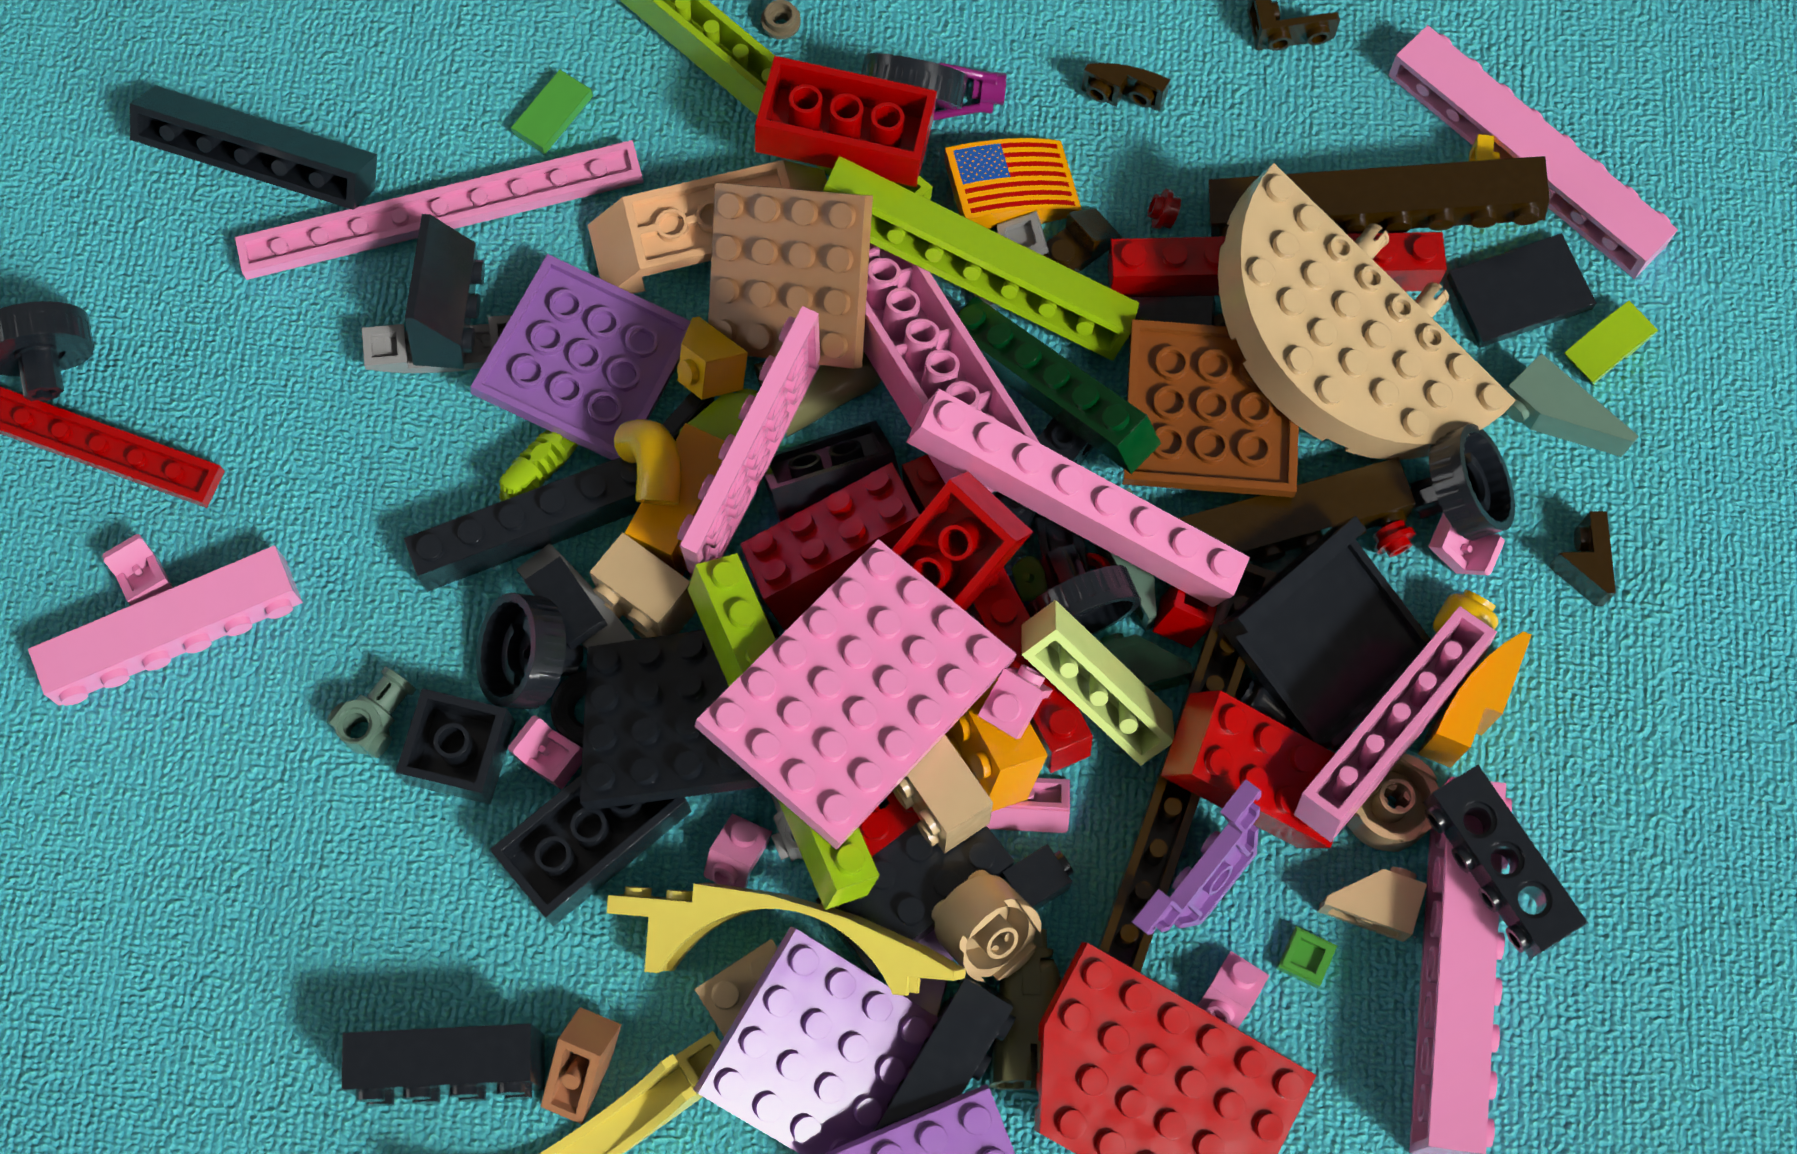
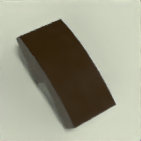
M1090 63L1084 69L1081 90L1100 103L1107 102L1117 107L1123 95H1125L1136 105L1145 108L1150 107L1159 112L1167 99L1171 79L1128 65Z

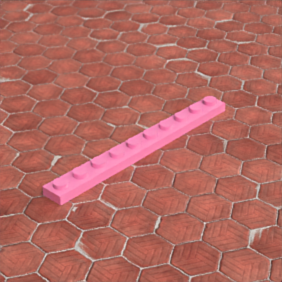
M633 140L356 207L354 210L348 209L237 236L235 241L242 274L246 280L416 239L419 235L422 214H430L451 228L456 229L644 182Z

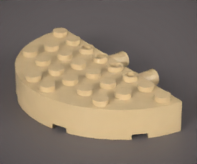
M1275 163L1251 183L1240 197L1227 224L1229 227L1225 242L1221 245L1219 253L1218 282L1222 312L1231 340H1237L1247 360L1243 363L1247 372L1274 406L1297 426L1321 441L1327 438L1334 443L1346 447L1345 451L1352 454L1386 460L1399 457V460L1429 456L1430 446L1435 444L1440 437L1445 436L1446 433L1468 424L1477 425L1479 430L1485 428L1503 415L1516 401L1433 319V316L1449 300L1446 289L1438 298L1434 297L1443 286L1435 282L1427 283L1419 296L1413 300L1373 260L1377 253L1389 242V235L1386 231L1377 240H1373L1382 229L1380 225L1372 223L1367 225L1354 242Z

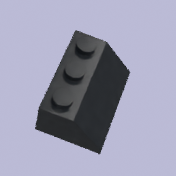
M422 214L405 313L413 365L464 369L466 353H473L475 330L470 328L471 318L478 319L480 295L475 294L476 284L483 285L485 261L478 260L476 243L430 214Z
M875 420L776 451L763 479L776 517L780 523L795 513L810 507L891 462L900 478L901 475L895 452Z

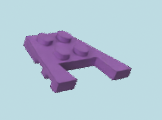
M1245 779L1220 811L1228 822L1227 826L1221 833L1215 831L1207 838L1201 848V853L1204 855L1193 868L1188 866L1180 872L1172 887L1175 891L1170 897L1159 889L1133 920L1136 926L1150 935L1153 934L1156 928L1161 932L1169 931L1173 924L1181 929L1201 925L1257 855L1259 828L1253 823L1260 816V807L1253 802L1261 798L1262 791Z

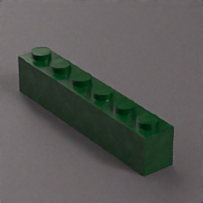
M974 296L957 313L998 379L1130 474L1161 444L1148 415L977 296Z

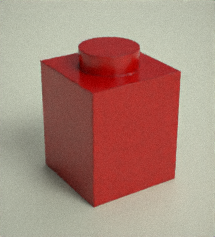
M1171 585L1160 599L1153 632L1192 648L1212 626L1218 605L1211 607Z

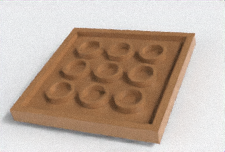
M715 183L708 323L747 351V356L768 358L771 355L776 357L783 342L779 341V336L789 316L796 319L801 307L804 306L819 313L820 360L818 364L852 369L862 368L873 196Z

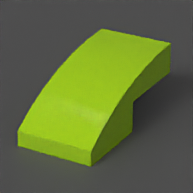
M1628 301L1585 334L1564 354L1594 385L1624 358L1627 359L1655 335L1658 329Z

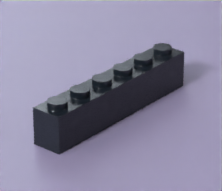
M156 85L130 103V140L352 210L375 190L377 154Z
M619 457L405 537L404 540L419 580L427 592L543 549L549 543L551 545L635 514L641 502L635 501L637 463H630Z

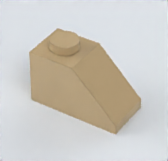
M1391 867L1390 871L1382 869L1328 895L1320 903L1317 912L1404 942L1413 934L1427 884L1416 880L1417 875L1409 870L1399 867Z

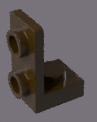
M1249 0L1247 8L1256 51L1264 49L1279 51L1292 45L1306 43L1310 45L1323 44L1334 39L1340 22L1338 12L1280 20L1278 2L1272 0Z

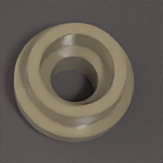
M775 0L768 4L762 13V28L772 38H789L796 34L800 28V13L790 2ZM780 19H783V20H786V21H787L786 23H783V24H777V23H775L777 20H780Z

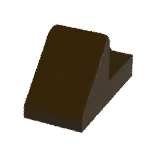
M1096 208L1073 211L1067 214L1066 227L1046 242L1049 253L1043 256L1079 273L1110 249L1111 239H1122V236Z
M1590 511L1581 523L1576 526L1574 531V546L1576 551L1581 552L1559 553L1550 563V568L1594 606H1604L1616 594L1607 511Z

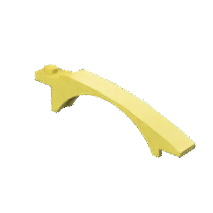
M715 883L693 884V891L666 890V897L651 896L652 888L625 886L624 894L608 895V914L648 917L644 972L661 973L662 971H675L684 956L700 939L730 919L760 909H782L817 918L848 936L874 962L893 995L908 996L909 993H919L920 978L954 981L965 978L966 968L933 949L865 918L834 908L825 910L823 905L787 894Z
M714 1031L675 1056L671 1054L662 1060L650 1073L619 1099L539 1154H624L703 1097L693 1089L721 1044Z

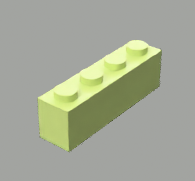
M1054 600L1022 624V656L1140 766L1172 744L1175 736L1172 710L1061 604Z

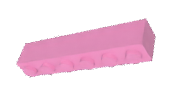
M274 545L28 648L44 695L59 706H69L84 701L88 698L89 693L103 687L114 688L123 685L130 679L129 676L143 670L152 671L163 668L171 662L172 658L183 653L203 651L211 646L212 641L221 637L243 634L252 628V624L261 620L281 618L289 614L293 607L302 604L303 601L285 557Z
M1459 606L1305 789L1294 815L1328 841L1332 842L1485 657L1497 631Z

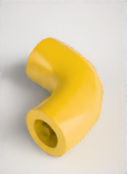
M636 419L621 424L614 436V446L618 455L624 461L637 463L635 501L655 505H679L681 462L676 441L663 424L647 419Z

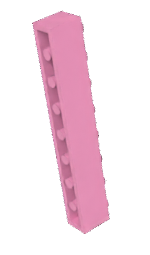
M1427 25L1396 54L1388 76L1471 145L1474 144L1478 134L1494 136V152L1500 153V159L1545 156L1550 199L1548 208L1633 279L1666 248L1678 229L1671 224L1666 215L1655 211L1639 198L1633 188L1623 185L1607 172L1606 167L1601 162L1591 159L1569 136L1553 128L1545 121L1541 113L1533 108H1529L1515 97L1508 86L1498 83L1476 60L1468 58L1455 48L1445 35L1437 33Z
M940 389L924 404L906 443L962 473L969 471L984 485L1211 607L1234 596L1250 558Z

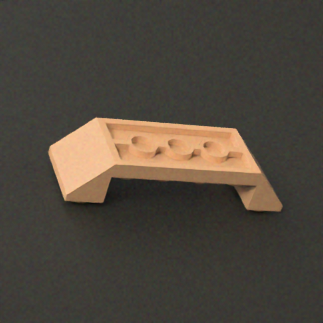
M780 160L624 196L588 224L600 279L635 294L645 291L642 279L644 276L711 261L715 183L823 191L827 183L825 170Z

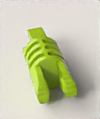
M545 430L535 441L528 445L527 449L520 453L519 457L512 461L511 466L500 477V502L543 486L544 482L548 481L552 474L556 473L567 462L579 444L564 438L558 433Z

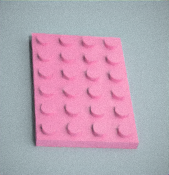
M804 306L801 307L796 319L789 316L779 336V341L783 342L777 356L769 355L759 375V380L763 381L756 397L750 394L741 408L739 419L743 422L736 436L729 434L721 447L718 458L723 460L716 476L708 474L698 494V499L703 501L696 515L688 514L680 527L677 539L682 540L680 548L690 578L696 564L724 556L820 367L818 364L820 360L819 313Z
M878 539L696 719L695 727L837 850L1001 675L1003 669L1009 667L1017 654Z

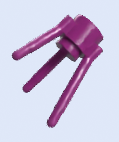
M942 62L936 63L966 73L968 75L967 79L973 80L972 99H979V103L962 106L959 110L944 109L934 111L933 121L979 112L992 114L993 105L1004 104L1006 73L978 71Z

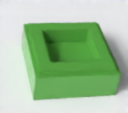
M1295 926L1276 969L1315 988H1319L1337 945Z

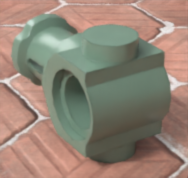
M386 666L381 671L382 678L367 696L360 694L356 700L339 703L331 711L327 719V724L336 730L337 736L353 752L368 754L372 758L380 757L388 749L392 741L389 728L395 721L391 714L407 694L413 695L416 691L414 686ZM361 722L369 723L368 730L362 737H350L351 731L356 724Z

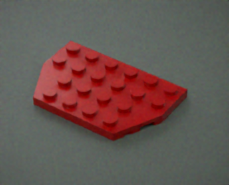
M1082 942L1039 1023L1038 1040L1041 1041L1040 1072H1037L1036 1090L1039 1098L1038 1105L1035 1108L1034 1131L1075 1154H1278L1317 1075L1093 945Z

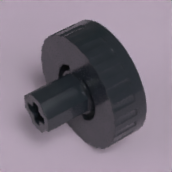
M866 53L861 71L862 75L936 90L935 108L950 110L962 108L968 75L954 68L904 56Z
M52 301L27 302L0 308V375L21 377L24 398L30 401H48L60 397V393L64 391L61 371L76 367L93 355L94 343L87 312L72 304Z
M1468 424L1446 433L1445 436L1440 437L1429 448L1431 477L1411 483V491L1416 502L1414 509L1418 512L1420 518H1428L1444 513L1457 533L1471 541L1509 529L1515 516L1514 492L1505 462L1493 440L1483 429L1479 430V427L1475 424Z
M1071 544L1047 553L1040 560L1052 588L1030 602L1025 609L1031 618L1056 600L1094 635L1130 615L1139 607L1142 600L1126 567L1113 565L1087 572L1076 546Z
M506 593L491 605L485 615L477 642L476 669L481 690L486 699L493 705L520 709H537L551 698L561 676H571L578 673L579 666L583 661V646L578 645L572 650L567 644L563 617L557 605L549 598L519 593Z

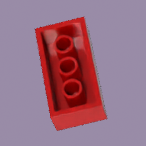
M774 56L755 123V152L831 169L834 168L838 157L841 156L892 182L917 187L934 119L937 91Z
M891 462L810 507L795 513L793 516L769 529L756 534L740 545L764 601L785 631L878 539L892 549L920 516V513Z
M968 471L949 479L891 550L966 611L1033 531Z
M1221 690L1189 694L1161 776L1221 808L1226 805L1246 779L1262 791L1261 798L1253 802L1260 807V816L1253 823L1255 826L1296 848H1331L1333 841H1328L1297 818L1294 813L1302 793L1335 753Z

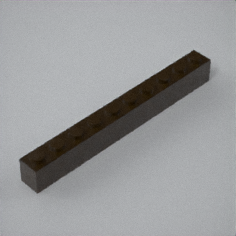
M1247 563L1234 596L1218 604L1212 626L1207 630L1174 725V735L1189 694L1221 690L1235 697L1246 663L1218 625L1274 578L1276 572ZM1171 745L1166 748L1097 947L1139 973L1145 961L1153 934H1146L1133 923V920L1158 889L1167 895L1200 796L1161 776Z

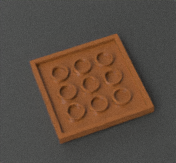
M1132 319L1127 401L1148 415L1161 444L1132 474L1123 469V485L1281 497L1295 496L1297 492L1299 426L1278 410L1251 378L1243 365L1247 360L1237 340H1231L1227 326Z

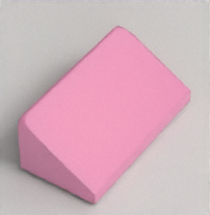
M1037 778L1027 800L991 812L990 823L987 827L995 830L1067 833L1070 817V779Z

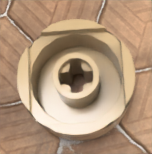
M1404 754L1346 825L1361 842L1377 850L1399 852L1412 846L1432 828L1426 818L1425 810L1427 808L1423 802L1432 792L1439 789L1434 772L1420 759ZM1389 796L1397 799L1395 809L1388 805L1387 798Z
M978 870L972 873L967 881L956 887L946 899L934 906L931 915L932 920L935 922V934L938 942L960 966L966 968V972L971 978L983 982L985 981L982 977L994 976L996 980H1001L1011 976L1023 967L1037 947L1032 942L1036 930L1041 934L1042 927L1038 913L1003 878L990 875L986 870Z

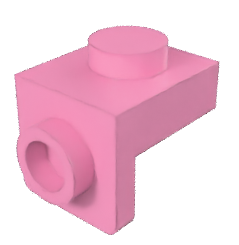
M1443 513L1428 547L1456 574L1488 576L1492 573L1505 540L1499 534H1492L1474 541L1467 540L1457 533Z
M139 534L130 537L102 554L104 563L115 575L130 605L173 588L159 559Z
M1022 664L1019 669L1016 667L1004 668L978 716L1013 738L1019 739L1022 737L1042 699L1049 698L1052 689L1043 684L1045 676L1029 666Z
M536 715L529 719L508 746V750L528 769L561 790L582 765L583 749L552 730Z
M732 813L710 847L703 873L704 877L716 884L746 888L751 871L769 844L772 831Z
M1230 951L1197 1006L1238 1029L1250 1012L1270 975Z

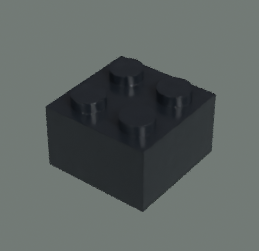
M422 688L396 774L410 786L491 805L515 720L507 708Z

